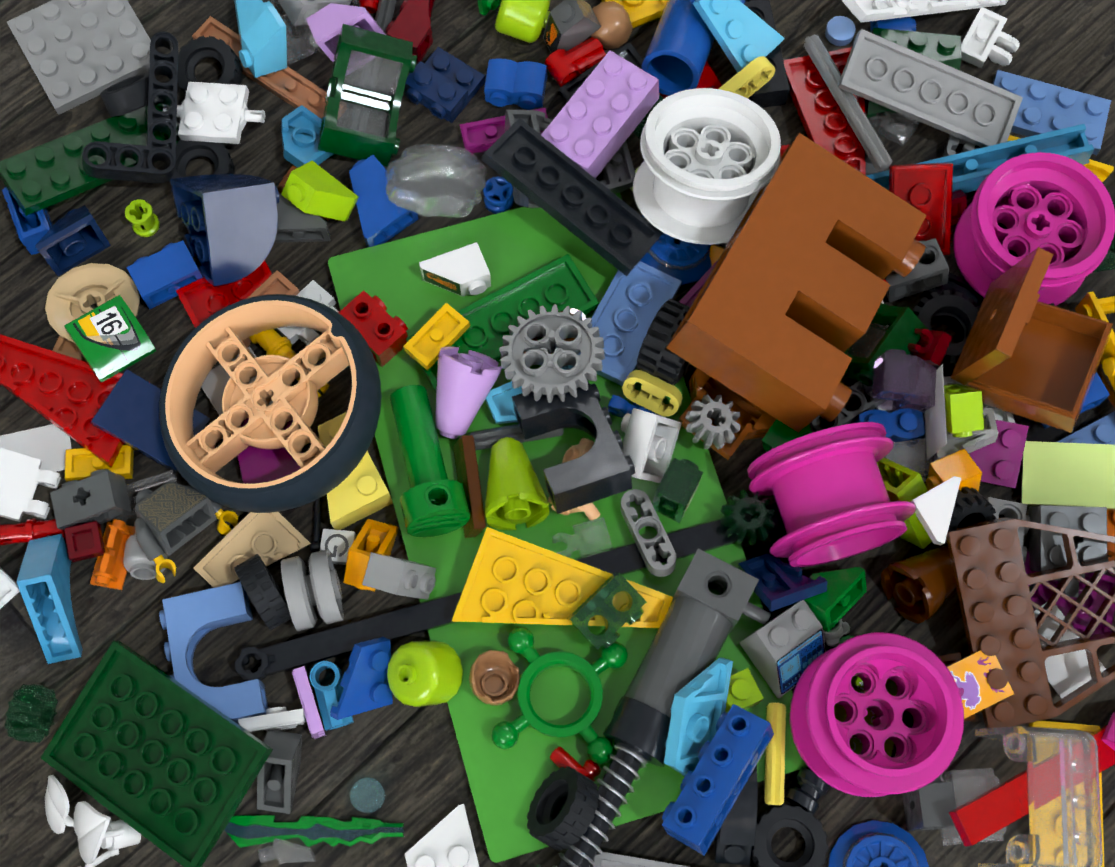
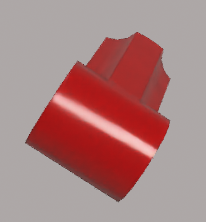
M591 37L568 51L565 49L554 51L547 57L544 65H547L549 73L558 85L562 87L600 62L606 53L601 42L597 38Z

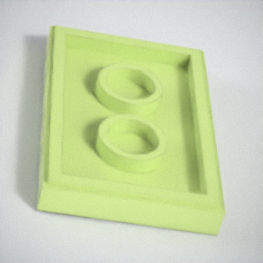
M1026 441L1022 456L1021 503L1028 506L1107 507V510H1115V445Z

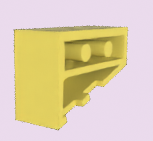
M347 412L318 426L319 439L325 447L330 444L339 431ZM368 451L351 474L337 487L327 493L330 523L334 530H341L393 503L390 493Z

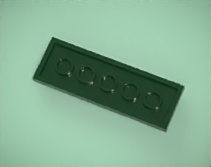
M156 104L155 108L163 112L164 104ZM147 105L124 115L108 118L0 161V178L25 215H30L111 181L112 179L90 177L85 173L82 166L83 148L87 144L96 141L146 146ZM178 122L176 124V144L181 140L178 136ZM163 132L154 134V137L160 141L169 139L168 135ZM98 155L91 156L88 159L96 165L105 162L104 158ZM131 158L121 160L122 165L125 167L137 165L136 161Z

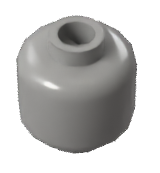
M136 533L131 535L125 544L124 568L136 579L152 580L156 578L155 562L148 560L137 542ZM162 554L164 559H168V555Z

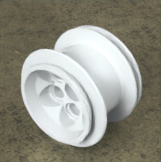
M695 88L680 91L666 97L650 112L642 130L640 147L644 161L639 166L634 177V199L638 209L647 221L661 232L673 238L694 244L713 245L728 243L759 190L770 182L779 167L781 139L775 122L765 110L753 101L736 93L721 89Z

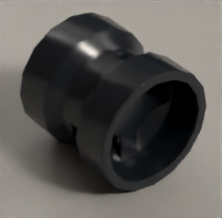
M802 767L796 776V787L789 788L784 798L793 806H800L803 810H809L815 815L819 808L817 800L821 796L826 795L831 786L825 783L813 771Z

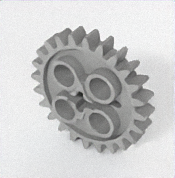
M556 304L553 305L551 312H547L544 306H540V314L536 315L532 310H528L529 319L525 320L518 316L517 322L519 327L508 326L509 335H503L504 346L500 347L501 357H503L500 359L502 369H505L506 379H512L513 388L516 389L522 386L523 396H527L533 391L535 401H538L543 394L547 396L548 403L552 402L554 395H558L560 400L564 402L565 393L570 392L576 398V388L580 387L587 391V380L597 381L596 371H602L603 365L601 360L605 359V352L602 349L604 348L603 337H599L598 327H592V319L590 317L582 321V311L579 310L572 316L570 315V306H567L563 312H558ZM535 337H542V338H543V339L538 340V341L532 340V339L535 338ZM566 338H575L573 341H564ZM532 365H541L538 369L529 368ZM567 365L573 366V368L569 370L561 369L562 367Z

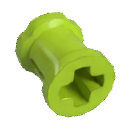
M134 200L125 208L126 219L132 223V228L138 236L150 237L158 231L159 219L153 213L152 206L145 200Z

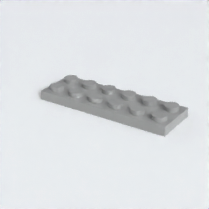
M863 29L856 35L838 84V88L982 148L1007 142L1023 97Z

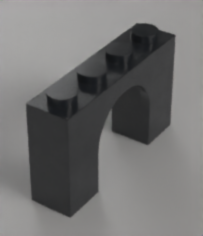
M589 381L587 391L580 387L576 388V398L570 392L565 393L564 402L560 400L558 395H554L552 402L548 403L547 396L543 394L538 401H535L533 391L527 396H523L522 393L512 396L515 417L525 440L561 428L580 429L591 435L595 440L592 448L584 455L543 469L546 489L557 514L632 489L631 475L635 474L633 461L630 455L624 456L621 436L617 430L612 431L610 427L612 420L607 407L601 408L598 388L595 383L590 384Z

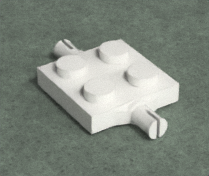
M188 82L185 99L181 105H177V117L181 119L178 136L184 141L239 144L241 133L246 123H264L265 111L248 110L249 90L246 85ZM164 104L163 112L169 110V107H168L167 105H165V104Z

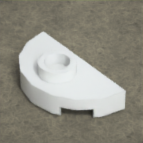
M274 707L266 709V715L238 719L241 727L252 733L259 730H266L268 732V730L282 731L296 728L297 724L303 725L306 722L303 708L287 711L286 707Z

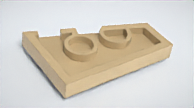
M250 512L194 569L213 588L238 581L239 578L234 567L256 554L268 566L311 543L279 512Z

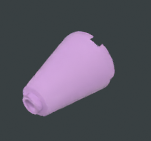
M442 347L438 354L435 427L440 430L439 433L442 436L457 439L458 436L466 434L500 375L502 367L498 366L499 362L479 352L469 350L468 354H459V347Z

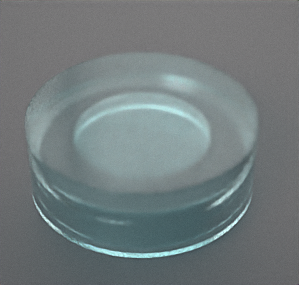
M362 778L353 785L350 792V800L352 805L360 812L373 813L383 805L385 790L376 779Z

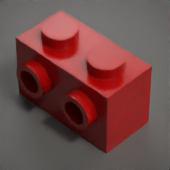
M363 290L338 313L350 321L361 333L375 361L383 367L407 343L408 327L398 316L392 318L386 312L387 307L376 295L371 297Z

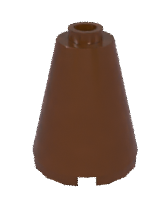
M948 545L891 563L882 571L881 584L888 600L892 597L899 605L895 608L896 611L907 620L919 624L930 619L955 590L956 583Z

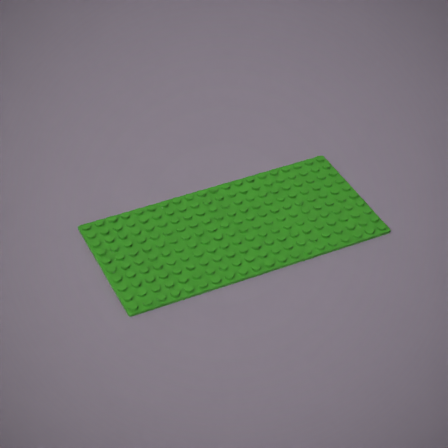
M620 193L615 194L622 200ZM520 207L337 255L328 260L340 310L364 290L371 297L376 295L387 307L386 312L392 318L398 316L408 327V337L417 333L445 303L459 311L567 254L573 260L599 304L618 271L617 268L542 208ZM477 242L490 272L491 287H488L481 294H469L462 297L423 281L419 262ZM596 310L586 314V318H592ZM404 348L383 367L376 362L380 376L382 398L379 420L374 435L408 560L436 568L434 589L429 594L428 600L419 599L420 604L463 591L486 527L574 560L635 543L621 514V498L627 491L594 501L593 504L601 515L592 522L584 512L571 513L569 515L557 514L551 508L552 504L549 503L550 512L547 518L527 528L526 523L516 524V530H498L489 526L485 517V529L478 536L472 538H465L463 526L450 533L434 537H414L408 534L400 497L410 489L390 395L395 390L404 386L420 385L425 387L435 423L436 392L419 363L408 355ZM501 360L497 361L499 362L498 366L502 367ZM532 365L529 368L538 369L541 365ZM501 369L500 375L492 389L511 382L512 379L507 380L505 377V369ZM598 374L596 382L588 380L590 384L595 383L598 388L601 408L607 407L608 409L612 395L622 397L633 405L634 402L627 399L623 394L621 385ZM683 376L674 385L682 393V403L674 415L666 416V418L675 421L679 420L692 402ZM636 382L634 388L640 391L642 384ZM665 396L663 403L668 405L671 398ZM484 401L465 435H470V433L475 431L517 425L518 422L496 424L486 401ZM610 414L612 420L610 427L612 431L617 430L623 442L625 432L621 430L623 418ZM682 426L672 454L667 478L655 500V493L660 483L631 476L632 489L630 490L638 489L648 495L667 534L731 516L709 450L704 449V442L701 440L693 443L694 435L686 432V429ZM436 428L447 477L449 480L457 481L453 446L461 436H458L457 439L442 436L439 433L440 430ZM564 428L562 436L522 442L547 499H549V494L546 489L543 469L561 464L566 451L573 445H578L582 438L595 442L594 438L585 431L576 428ZM491 448L476 450L484 511ZM698 483H699V486H698V488H697V491H696V493H695V495H694V497H693V499H692V501H691V503H690L688 509H687L686 512H685V509H686V507H687V504H688L690 498L692 497V495H693V493H694V491H695V489H696V487H697V485H698ZM635 501L630 502V507L635 508L638 519L641 518V505H637ZM645 526L639 530V534L645 539H652L657 535V531L651 526ZM740 542L705 551L738 568V563L746 561ZM694 555L677 559L674 571L665 577L655 576L647 568L619 577L674 597ZM708 588L711 593L720 595L717 590ZM753 591L748 602L763 609L760 598ZM742 614L728 635L716 660L718 658H725L733 661L731 675L749 668L764 698L758 705L747 709L750 713L766 720L767 705L769 703L785 704V774L800 770L802 767L807 768L808 766L797 751L791 734L790 705L793 696L792 690L777 698L740 645V641L763 626V624ZM456 622L428 630L430 641L447 643L454 648L461 660L463 669L462 683L457 694L447 703L487 851L492 862L499 863L549 847L530 835V830L527 828V814L530 810L531 801H533L535 793L542 785V782L552 772L559 770L550 760L551 753L561 746L581 766L590 758L587 754L588 744L580 733L570 737L557 738L544 735L531 725L519 733L518 741L513 747L509 749L497 747L493 743L491 736L494 726L503 721L512 722L522 715L518 701V690L510 701L502 705L491 706L490 704L483 703L473 694L470 688L469 674L472 664L484 652L489 650L504 651L508 653L510 660L519 668L521 680L524 671L530 664L523 654L513 652L507 642L509 633L517 627H525L532 632L534 636L533 646L540 656L551 652H569L584 658L591 664L601 657L602 649L607 643L619 642L623 644L628 652L626 663L620 668H608L598 675L602 684L603 699L600 711L591 726L599 737H605L603 732L611 722L621 697H624L659 628ZM552 667L542 672L535 679L530 691V701L534 711L541 719L554 725H566L575 722L586 712L590 703V690L585 679L577 671L568 667ZM766 749L757 763V782L765 781ZM613 759L606 764H597L601 768V773L594 778V783L597 787L600 785L597 779H603L607 772L603 767H609ZM648 763L645 768H640L638 771L640 779L634 780L631 784L634 792H627L625 798L628 804L620 806L621 816L614 818L612 822L616 827L664 812L668 804L672 801L676 802L682 791L680 786L685 776L666 764L664 767Z

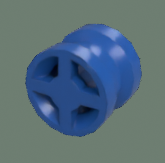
M499 176L487 180L483 188L485 207L494 214L509 211L514 201L512 184Z

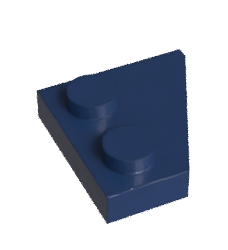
M769 554L738 563V569L759 579L754 592L770 611L827 592V580L819 576L816 580L810 579L802 575V568L792 567L790 564L784 563L779 558Z

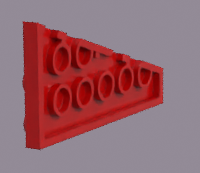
M852 47L828 51L841 75ZM810 56L783 60L790 88L789 92L808 138L866 175L864 148ZM853 94L865 113V99Z
M0 334V384L112 468L124 443L120 439L92 425L91 421L123 374L118 373L101 383L85 361Z

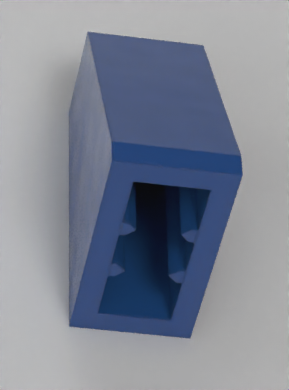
M374 155L367 159L359 160L349 170L353 192L359 196L356 205L367 248L385 243L418 220L415 203Z

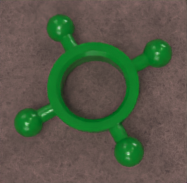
M525 627L514 628L508 635V646L513 652L523 654L530 664L524 671L518 687V701L522 715L512 722L503 721L496 724L491 734L493 743L501 749H509L517 743L519 733L530 725L544 735L557 738L570 737L580 733L588 744L587 754L590 760L596 764L608 763L612 759L610 754L614 755V746L608 738L599 737L591 726L600 711L603 699L602 684L598 675L608 668L616 669L622 667L628 658L626 647L619 642H609L603 647L601 657L591 664L584 658L569 652H551L540 656L533 646L534 636L532 632ZM549 668H571L577 671L588 684L590 690L589 706L583 716L573 723L566 725L548 723L541 719L532 707L530 701L531 687L535 679Z

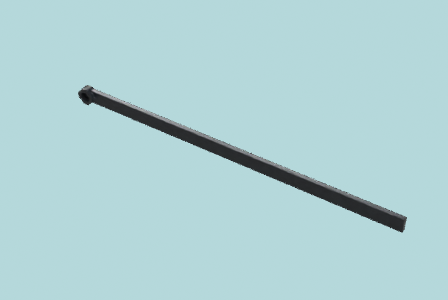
M776 503L667 534L676 552L677 560L695 555L698 548L703 551H709L785 529ZM636 543L577 559L579 562L616 576L647 568ZM659 546L654 548L656 551V561H660L661 564L667 563V558L663 559L658 551ZM462 592L262 649L247 647L241 651V655L235 661V669L245 681L254 679L261 681L269 675L350 653L354 644L380 637H385L392 641L456 623L451 622ZM255 656L257 661H261V666L254 673L251 670H245V665L250 663L249 658Z

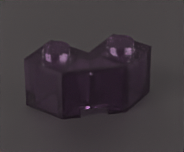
M899 349L887 350L875 359L873 398L893 400L892 409L910 408L924 412L935 406L936 368L918 356L906 355V351Z

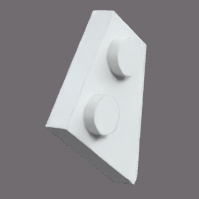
M464 804L458 805L405 853L407 867H480Z

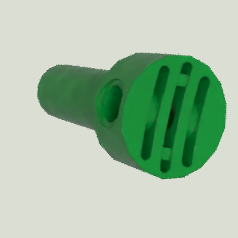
M420 385L401 387L391 393L390 401L410 484V489L400 497L406 530L408 534L414 537H434L447 534L461 528L470 520L463 484L456 480H449L447 477L426 388Z

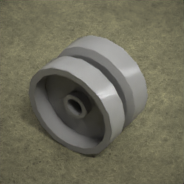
M328 549L311 553L308 560L310 575L304 561L299 556L281 561V574L286 601L292 622L297 631L315 626L317 621L316 605L321 619L326 624L344 620L340 581Z

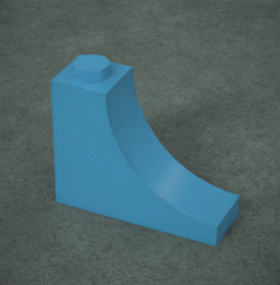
M62 534L29 540L16 581L48 664L79 658L83 651L76 629L71 602V561L69 560L68 550Z

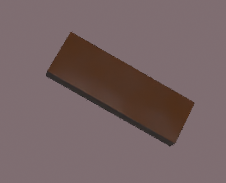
M463 435L454 444L453 451L457 481L463 484L470 513V520L463 526L465 538H472L478 536L485 529L486 523L473 435Z

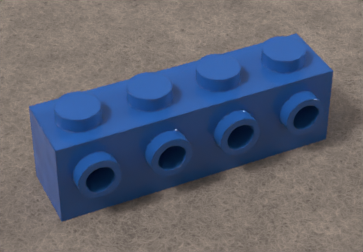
M735 704L732 705L729 712H723L718 719L715 736L711 742L707 741L702 746L698 755L699 763L693 772L689 771L685 775L680 786L682 791L676 802L672 801L668 804L662 816L664 821L662 826L669 836L704 856L774 735L771 724L768 721Z

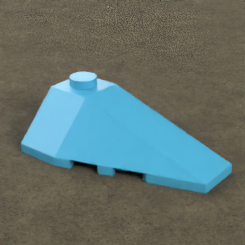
M234 0L241 45L239 57L242 65L250 69L254 78L287 68L286 24L270 1L263 2L262 0Z

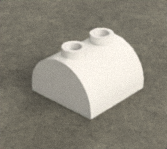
M633 408L631 414H625L621 422V430L625 432L622 452L624 456L630 455L633 461L635 474L631 475L632 477L657 483L661 482L669 467L682 425L681 422Z

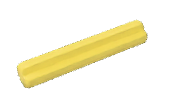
M773 702L767 705L766 721L771 724L774 735L766 748L764 801L768 805L780 806L784 803L786 706L782 703Z

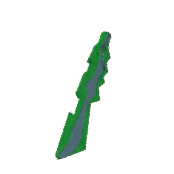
M275 815L232 816L224 829L240 848L297 837L307 847L323 841L333 847L339 843L351 847L360 841L373 844L381 838L404 837V823H387L381 820L352 817V822H343L331 817L301 816L298 822H274Z

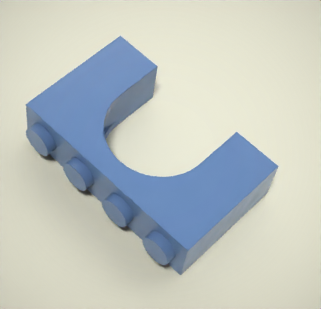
M241 582L163 599L164 610L159 611V617L163 630L167 629L169 642L164 643V650L167 661L172 662L174 674L170 675V677L237 724H239L238 719L266 715L268 703L265 686L259 679L224 687H210L199 681L193 668V655L196 646L207 633L220 627L253 620L249 596Z

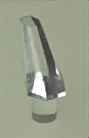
M274 838V845L258 850L261 863L278 859L279 864L315 862L316 860L311 848Z

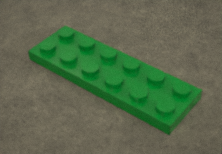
M567 254L457 311L470 322V327L451 347H459V354H468L469 350L499 361L501 359L500 347L504 345L502 337L503 335H509L508 326L519 327L517 317L520 316L525 320L529 319L528 310H532L537 315L540 314V306H544L547 312H551L553 305L556 304L558 312L570 306V308L578 309L586 315L596 310L599 302L573 260ZM415 334L407 337L406 342H408ZM438 360L428 371L420 365L435 392L437 389Z

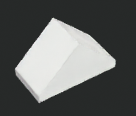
M954 476L911 501V503L916 505L915 514L933 544L940 546L945 544L961 481L960 477Z

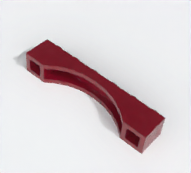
M404 0L400 8V14L395 21L389 23L385 34L388 36L413 42L412 55L417 56V64L423 59L433 43L431 15L436 0Z

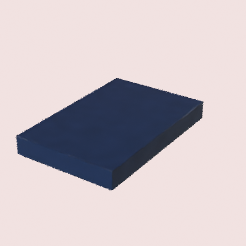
M126 369L92 419L91 424L176 473L178 470L165 448L160 428L159 401L161 389ZM195 409L193 412L194 436L202 431L210 421L209 417Z

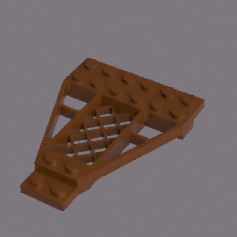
M1009 517L975 523L974 526L947 532L946 539L970 655L980 650L988 656L996 655L1002 670L995 668L989 671L987 683L994 689H1002L1009 682L1014 692L1013 695L982 710L987 730L992 731L1055 718L1115 679V664L1101 673L1097 656V649L1100 646L1115 643V627L1103 619L1112 603L1115 604V585L1109 594L1096 586L1105 571L1115 576V570L1112 569L1115 567V556L1078 563L1073 539L1074 536L1115 543V536ZM1028 527L1062 533L1067 565L1026 574L1017 532L1018 528ZM1094 572L1089 581L1079 575ZM1073 577L1086 585L1076 601L1063 593ZM1062 578L1056 588L1046 582ZM1040 584L1053 592L1043 608L1031 600ZM1092 591L1105 598L1096 614L1083 606ZM1060 597L1073 605L1063 621L1050 613ZM1033 607L1040 611L1036 619ZM1079 610L1092 617L1083 633L1070 626ZM1047 616L1060 624L1050 641L1038 633ZM1099 623L1112 630L1092 635ZM1066 630L1079 637L1059 642ZM1040 640L1046 643V645H1041ZM1085 649L1091 680L1053 704L1045 668L1046 658Z

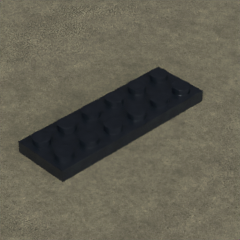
M520 118L484 153L481 159L625 276L629 275L663 234Z

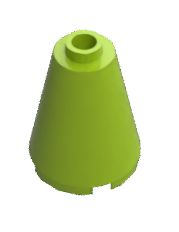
M511 437L501 438L491 448L484 511L487 523L498 530L508 531L516 530V524L526 523L527 528L535 526L544 521L549 515L548 499L523 444Z

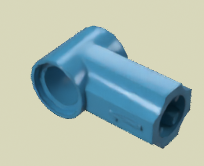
M320 661L311 669L310 682L316 693L325 731L354 723L353 716L340 720L330 716L332 705L338 706L344 687L340 686L343 672L332 662ZM325 669H333L335 672V679L329 686H322L319 682L320 673Z

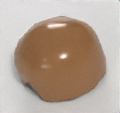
M606 1L592 8L602 27L594 32L591 37L597 38L603 45V48L607 50L619 48L628 41L633 26L624 6L615 1Z
M489 650L480 654L472 664L469 674L470 688L473 694L483 703L490 704L491 706L502 705L510 701L518 690L520 682L519 668L510 660L508 653Z

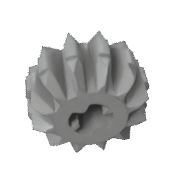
M707 394L703 396L702 402L695 400L692 403V411H688L685 418L691 422L687 425L686 432L696 433L692 439L693 443H697L702 439L704 441V449H709L712 443L717 449H721L725 442H733L735 439L734 433H737L741 427L736 422L740 417V412L730 411L733 401H729L725 405L722 403L721 395H717L713 401ZM712 419H714V424H715L716 426L711 425V424H712Z

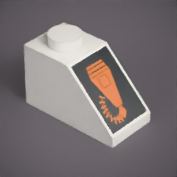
M477 242L419 262L423 281L462 297L469 294H481L488 287H491L490 272Z

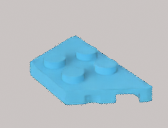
M718 658L674 694L669 732L665 744L664 763L683 776L689 771H694L700 761L698 760V755L702 746L707 741L711 742L717 732L716 724L726 709L733 665L731 660Z

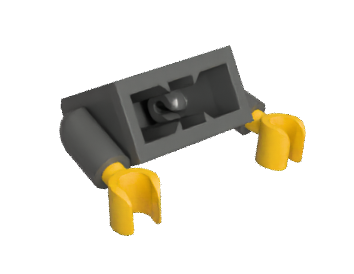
M170 481L154 492L150 489H143L137 494L136 506L134 508L138 517L134 523L136 539L148 560L155 562L156 579L161 583H165V578L160 570L168 568L175 577L176 565L172 560L164 559L162 554L165 553L170 556L217 519L218 532L226 536L231 531V528L225 522H229L235 527L239 521L238 515L229 510L224 512L221 509L223 505L211 501L192 486Z

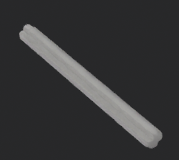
M815 34L811 37H806L804 47L875 169L878 172L888 170L892 163L890 155L854 95L838 88L842 75L821 39Z

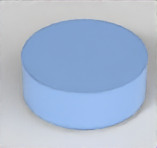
M845 16L833 17L827 24L825 36L831 44L845 46L854 37L855 24Z

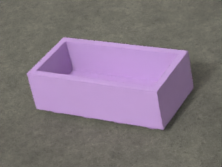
M609 51L541 135L596 179L658 101L659 79L614 52Z

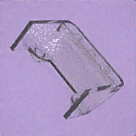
M1024 726L975 729V736L1003 741L1005 754L1012 761L1027 762L1029 834H1018L1010 839L1006 848V864L978 863V867H1101L1103 851L1098 747L1095 738L1088 732L1075 729Z

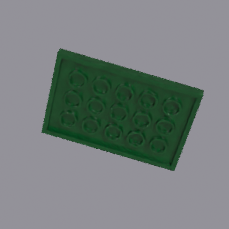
M114 640L44 751L41 759L183 867H202L273 749L128 646Z

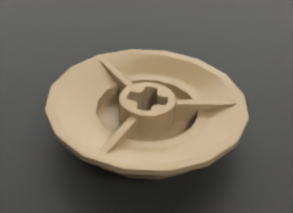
M89 263L72 268L59 277L48 292L45 310L49 324L60 337L74 342L64 325L93 310L90 307L92 304L96 303L97 306H100L120 295L136 317L140 304L138 289L125 271L110 264Z

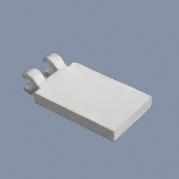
M0 448V517L20 522L23 513L46 520L50 510L49 504L32 499L38 484L57 490L61 477H59L60 473L40 469L42 465L41 459Z

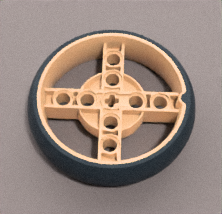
M284 294L262 295L238 301L214 313L195 328L179 347L168 367L159 401L160 428L165 448L171 461L183 478L196 491L220 505L252 513H272L301 507L317 500L337 487L351 474L366 454L373 440L381 409L382 396L379 371L374 356L361 333L341 314L322 303L308 298ZM280 327H304L322 332L319 337L291 359L279 355H264L255 358L242 342L254 334ZM239 354L238 358L232 361V359ZM326 357L325 361L322 364L317 365V362L320 359ZM219 361L230 376L222 396L223 414L194 436L193 412L197 396L207 375ZM350 365L352 390L349 407L339 431L330 444L325 447L310 428L318 410L317 391ZM254 376H257L255 381L249 384V381ZM300 378L296 385L291 386L295 379ZM249 418L248 423L241 427L242 422ZM293 420L292 425L286 430H283L285 424ZM223 439L222 444L219 447L215 448L216 443L219 440ZM311 443L309 450L301 453L302 448L306 444ZM248 446L266 450L285 447L301 467L298 471L283 478L256 484L237 483L226 480L216 474L218 470Z

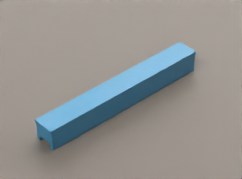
M1080 124L916 164L953 163L952 192L962 190L964 193L977 190L981 182L993 170L1016 156L1037 152L1053 153L1068 157L1085 165L1089 163L1094 147L1092 144L1089 145L1086 138L1085 124ZM889 170L866 175L889 190Z

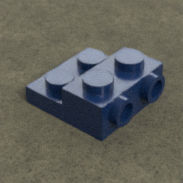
M437 47L425 63L420 61L416 65L414 72L407 76L404 91L406 97L412 103H420L428 108L435 117L439 119L444 118L453 123L485 83V75Z

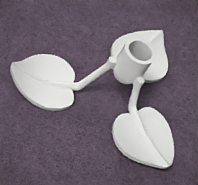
M54 775L48 776L45 794L47 821L56 834L63 833L65 825L74 827L75 833L78 836L79 852L86 863L84 867H95L109 857L119 855V849L140 843L141 834L121 819L112 821L111 817L98 812L86 801L76 804L74 819H72L68 815L70 806L65 789ZM100 847L108 849L107 852L97 857Z

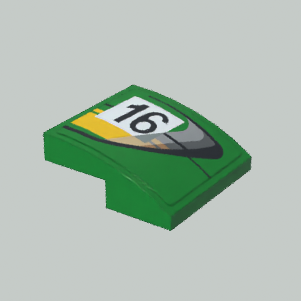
M120 295L64 325L67 333L101 383L156 352L146 332Z

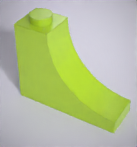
M886 458L877 462L890 502H911L928 491L920 473ZM915 512L904 521L907 530L901 535L902 539L922 549L932 542Z

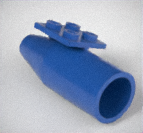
M668 0L643 60L641 69L659 79V93L670 96L680 91L695 89L714 43L715 37L693 5L695 0Z

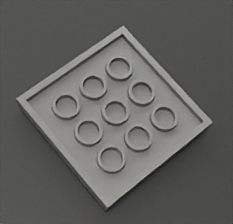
M51 0L7 21L8 26L58 115L99 96L102 91L118 82L148 72L151 40L128 0Z

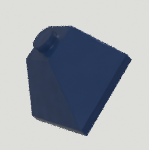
M84 205L69 211L65 217L59 219L35 246L56 275L60 276L110 247L111 244Z

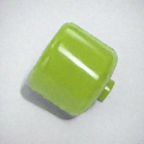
M502 0L495 21V29L499 33L528 43L535 42L539 38L542 28H546L551 0Z
M412 641L401 645L393 653L388 663L387 671L389 688L395 698L404 705L414 707L438 705L448 702L457 694L463 675L461 660L454 648L445 642Z

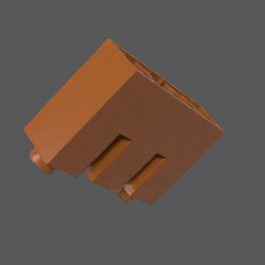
M798 133L780 157L779 167L770 182L757 193L666 348L796 432H800L818 416L828 422H832L844 408L852 392V389L840 382L852 360L844 352L866 333L890 287V284L884 281V279L892 271L904 278L919 262L926 246L917 241L915 237L927 215L806 136Z

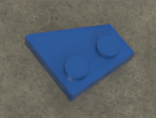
M380 637L354 644L349 658V667L344 672L340 686L344 687L338 706L332 705L331 717L340 720L393 704L392 691L389 688L387 678L388 663L391 659L390 639Z

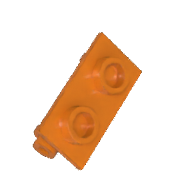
M113 519L112 523L107 522L103 535L105 553L97 557L90 585L117 590L123 589L127 570L123 564L126 540L135 534L134 526H128L126 522Z

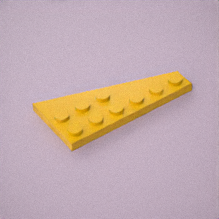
M486 527L451 622L660 628L673 597Z

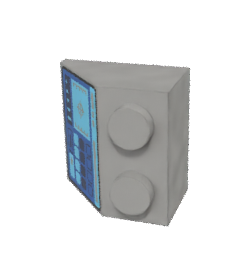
M804 600L795 603L739 642L777 698H780L794 688L805 669L817 657L826 652L823 626Z

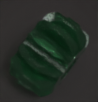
M745 489L740 491L739 498L731 494L727 499L729 504L722 505L720 510L725 515L721 518L720 525L730 526L725 535L730 537L734 533L737 534V544H741L745 537H747L748 543L751 546L755 545L757 537L764 541L768 537L767 531L773 530L775 527V523L771 518L775 516L776 511L774 509H766L770 500L765 498L759 501L758 491L754 492L751 497L748 496ZM745 513H749L752 515L750 519L751 522H746L743 520L745 517Z
M23 684L19 690H15L12 701L8 702V711L5 713L7 720L4 725L5 729H7L8 737L28 743H40L44 737H47L50 727L54 725V717L57 714L56 706L58 700L55 698V691L36 684Z

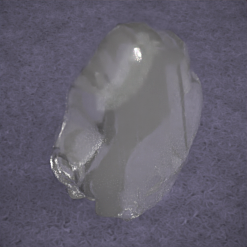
M415 144L407 147L403 151L401 158L389 163L385 172L387 181L386 195L390 202L400 208L424 217L462 218L469 215L473 207L479 205L482 201L480 193L486 187L485 177L487 169L475 155L465 148L452 144Z

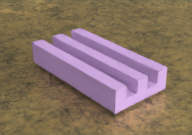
M305 667L293 669L292 675L302 708L304 709L311 737L316 739L325 736Z

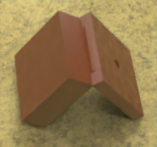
M1038 247L990 283L951 379L968 387L981 390L982 402L985 405L1072 433L1109 341L1113 323L1038 301L1040 294H1038L1039 288L1054 255Z

